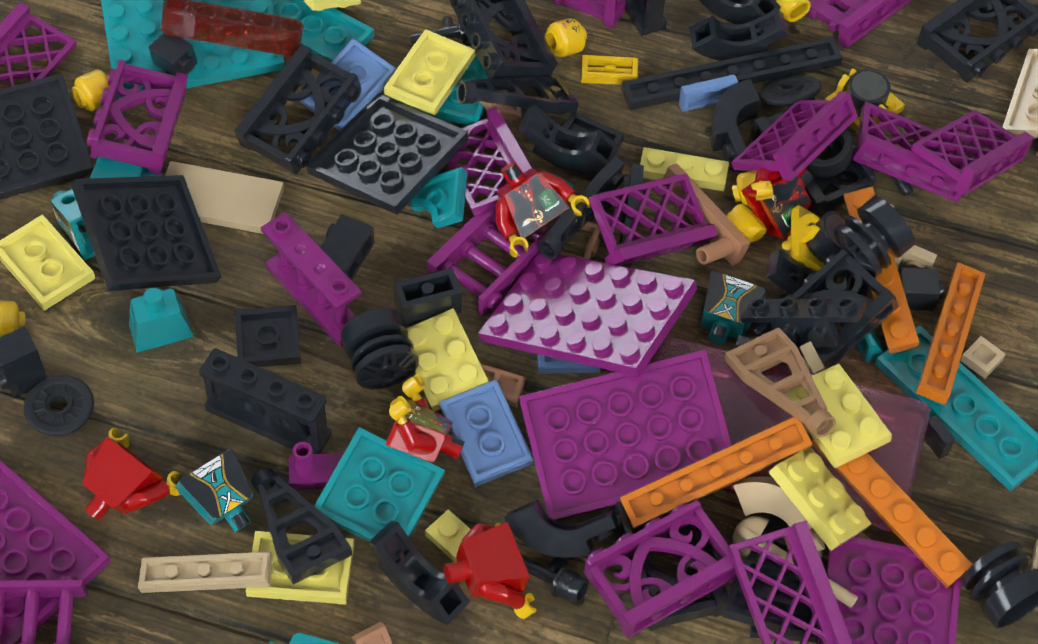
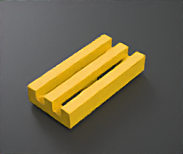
M582 55L581 83L621 85L623 81L637 79L638 58Z

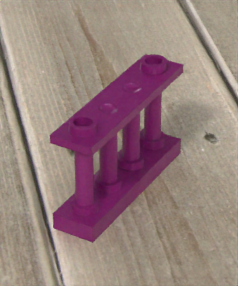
M496 207L474 215L427 261V274L453 268L458 283L479 297L478 314L484 317L490 310H495L503 300V296L512 288L532 259L541 253L537 247V242L548 233L556 221L545 231L539 228L530 234L536 240L528 247L527 253L521 246H514L518 253L517 259L506 269L476 248L480 241L489 239L510 253L511 243L506 242L502 233L495 229L497 226L495 222ZM469 257L498 278L487 288L456 267L463 258Z
M284 212L260 227L261 232L279 250V254L265 262L266 269L339 347H342L341 332L344 326L356 317L347 307V304L360 296L362 291L306 232Z
M73 576L58 577V580L0 581V644L5 598L26 597L22 640L18 644H36L40 597H60L56 642L53 644H71L74 597H87L88 592L83 581Z

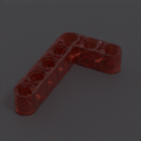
M164 0L160 29L163 33L170 36L293 56L301 46L304 26L300 21L287 17L192 0Z

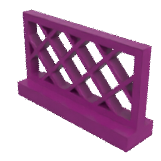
M19 2L0 23V64H7L8 73L0 74V81L10 80L12 87L15 86L14 80L30 78L31 81L49 77L77 46V41L30 14L29 7ZM33 25L41 30L42 35L26 37L25 31ZM60 41L65 46L62 50L49 51L48 42ZM44 43L46 52L29 54L27 44ZM24 45L25 54L8 55V50L11 46ZM47 59L48 65L45 69L32 70L31 61ZM27 61L29 71L12 72L10 63Z
M839 92L831 100H801L794 103L731 162L734 170L757 171L760 168H766L770 171H779L783 180L792 181L858 117L850 93Z
M865 101L861 107L858 144L852 154L853 161L954 202H957L962 196L954 190L958 181L911 151L912 146L908 140L912 139L914 142L922 139L921 136L926 137L936 130ZM870 115L877 117L881 123L876 124ZM896 126L903 128L907 134L902 135ZM887 129L893 138L888 139L882 130ZM942 140V142L953 143L952 141ZM952 164L953 166H955V167L958 168L959 170L961 169V166H960V165Z
M497 107L486 110L488 118L461 128L468 131L469 141L447 163L450 171L462 167L467 172V178L468 176L479 177L476 184L466 183L465 200L473 215L496 207V202L499 199L497 191L505 183H508L502 173L492 172L496 165L505 167L515 161L523 173L532 168ZM484 130L487 131L483 139L473 137L476 133ZM468 144L478 146L475 153L464 150ZM486 148L496 149L493 156L483 154ZM459 158L470 160L466 167L455 165ZM477 162L488 163L484 170L474 168ZM487 179L498 181L494 188L483 186ZM478 193L489 195L486 200L476 204L474 202Z
M973 110L915 142L911 151L958 181L954 190L965 196L1023 161L1034 137L1025 131L1015 136L978 111ZM974 121V122H976L977 124H979L980 126H978V125H973L972 122ZM957 131L965 132L968 135L957 133ZM976 134L986 136L987 138L978 137ZM942 140L952 141L953 143L942 142ZM961 143L971 144L972 147L962 145ZM980 146L991 148V150L982 149ZM946 152L956 153L957 155L946 154ZM965 155L975 156L976 159L968 158ZM952 164L960 165V166H961V169L959 170L958 168H956V167L953 166Z
M687 173L595 194L588 198L610 254L604 258L605 262L613 266H623L700 246L718 235L714 224L707 226ZM680 183L684 192L683 199L671 192L674 184ZM651 189L663 195L660 204L648 198ZM627 195H631L640 201L636 210L624 203ZM668 199L679 206L677 215L665 209ZM606 200L616 207L612 216L604 212L601 201ZM645 205L656 212L653 221L642 215ZM685 210L692 214L696 225L691 226L682 220ZM621 211L633 218L630 227L618 221ZM662 216L673 223L671 231L668 232L659 226ZM638 222L650 229L646 238L635 231ZM614 227L626 234L624 243L617 245L613 236Z
M806 520L795 523L791 527L741 541L727 547L762 644H772L770 638L775 640L773 644H796L783 637L789 622L806 630L800 644H806L811 633L821 638L823 644H853ZM784 537L789 550L785 560L769 552L773 540ZM766 543L764 548L758 546L759 544ZM749 548L761 554L755 569L743 564L739 554L740 550ZM765 557L782 566L776 580L759 572ZM786 569L799 576L801 583L797 592L780 583ZM756 578L772 586L766 601L754 595L752 586ZM777 589L793 597L788 612L771 604ZM798 601L810 606L813 615L809 624L792 616ZM768 610L784 618L778 634L766 628L764 618Z

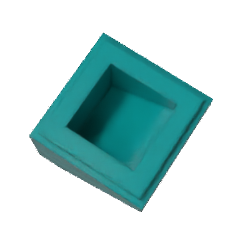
M874 330L857 345L866 362L876 360L877 357L885 352Z

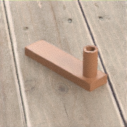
M676 163L668 166L663 178L685 174L686 172ZM689 177L707 226L714 224L718 234L709 240V244L696 250L697 260L705 265L724 257L732 266L741 263L751 242ZM680 183L674 184L671 192L683 199L684 192ZM685 210L684 214L696 225L692 214Z

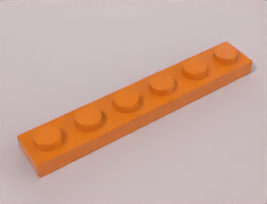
M873 186L844 194L849 216L860 220L857 209L875 196ZM888 253L891 265L888 268H882V273L875 277V279L896 297L899 305L881 323L889 354H894L920 347L894 256ZM871 290L873 299L875 300L878 296Z
M957 262L948 285L915 392L916 394L943 405L947 403L986 273Z
M792 417L620 497V501L633 529L654 518H659L672 512L675 507L682 503L689 504L799 453L813 444L802 422Z
M813 439L811 441L813 446L830 463L828 458L825 456L823 451L820 449L818 444ZM868 453L834 468L946 588L950 587L973 565Z

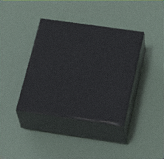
M934 416L927 420L921 436L938 459H941L949 454L955 438L939 417Z

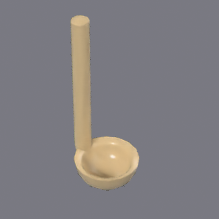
M750 516L742 520L734 530L732 536L733 544L760 536L770 519L762 516ZM766 543L759 544L758 546L764 548ZM773 543L771 544L769 552L785 560L787 552ZM746 548L739 551L743 561L747 558L751 549ZM829 579L835 598L852 608L858 596Z

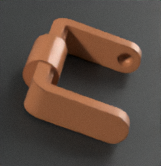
M587 222L581 228V230L593 233L584 250V257L563 251L560 255L591 260V257L596 255L601 242L599 238V225Z

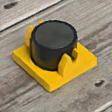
M854 68L851 69L849 76L846 74L842 76L836 91L825 98V100H831L839 92H849L858 116H861V107L865 101L897 115L903 111L905 106L901 100L890 92V82L885 75L870 69L856 71ZM870 115L876 124L881 123L877 117ZM857 117L849 125L858 134L860 118Z
M800 205L791 209V257L803 266L818 272L824 267V263L820 262L819 259L825 262L831 254L839 253L842 250L834 237L833 229L841 223L845 225V218L835 211H828L818 217Z

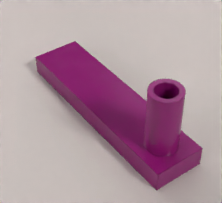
M298 442L293 447V455H289V485L293 489L325 488L344 453L313 454L312 446L309 443Z

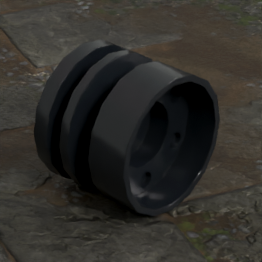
M876 195L857 209L860 220L849 216L845 219V225L841 223L833 229L834 237L840 247L845 249L874 278L882 273V268H888L891 265L888 253L899 258L916 244L913 232L906 221L888 202Z
M379 308L364 312L350 320L341 332L342 344L347 356L351 359V368L355 372L356 381L362 388L374 390L394 386L411 376L419 365V358L414 350L413 342L408 338L407 327L402 315L397 310Z
M1018 541L1005 543L986 553L961 578V583L966 590H972L971 596L974 600L979 601L988 598L982 606V611L996 629L1013 624L1038 607V569L1026 571L1031 563V558L1026 554H1022L1023 548Z

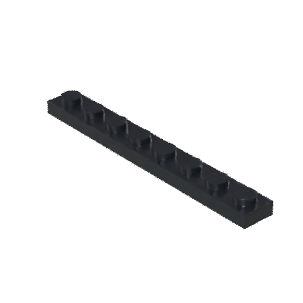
M833 37L623 81L621 90L629 110L679 100L681 86L734 74L738 83L751 79L754 84L841 65L843 57Z

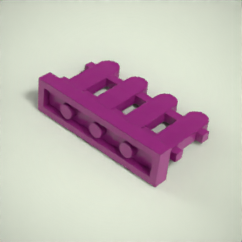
M809 0L810 10L807 16L811 19L816 17L828 24V29L832 32L838 30V43L848 48L912 0ZM836 4L846 11L843 13L832 5Z

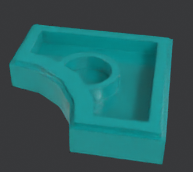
M460 167L434 176L411 200L410 207L415 212L426 211L431 213L432 223L437 228L463 221L467 172Z

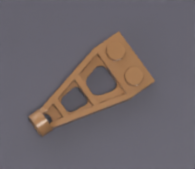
M776 328L725 353V362L744 383L804 423L815 437L822 438L834 429L836 420L827 411V406L797 346L780 328ZM782 362L788 365L792 373L791 376L776 383L761 374V372ZM801 385L808 394V397L795 403L784 394Z

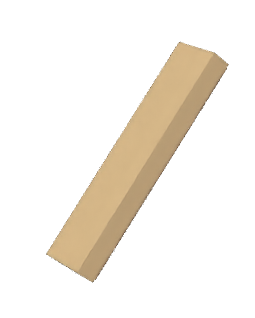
M268 551L142 558L138 589L141 593L270 587L273 555Z

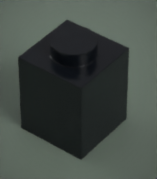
M167 29L148 46L153 64L167 74L176 76L177 72L188 74L198 63L193 45L170 29Z
M901 268L899 276L909 309L934 311L938 299H942L944 294L943 281H939L938 269Z

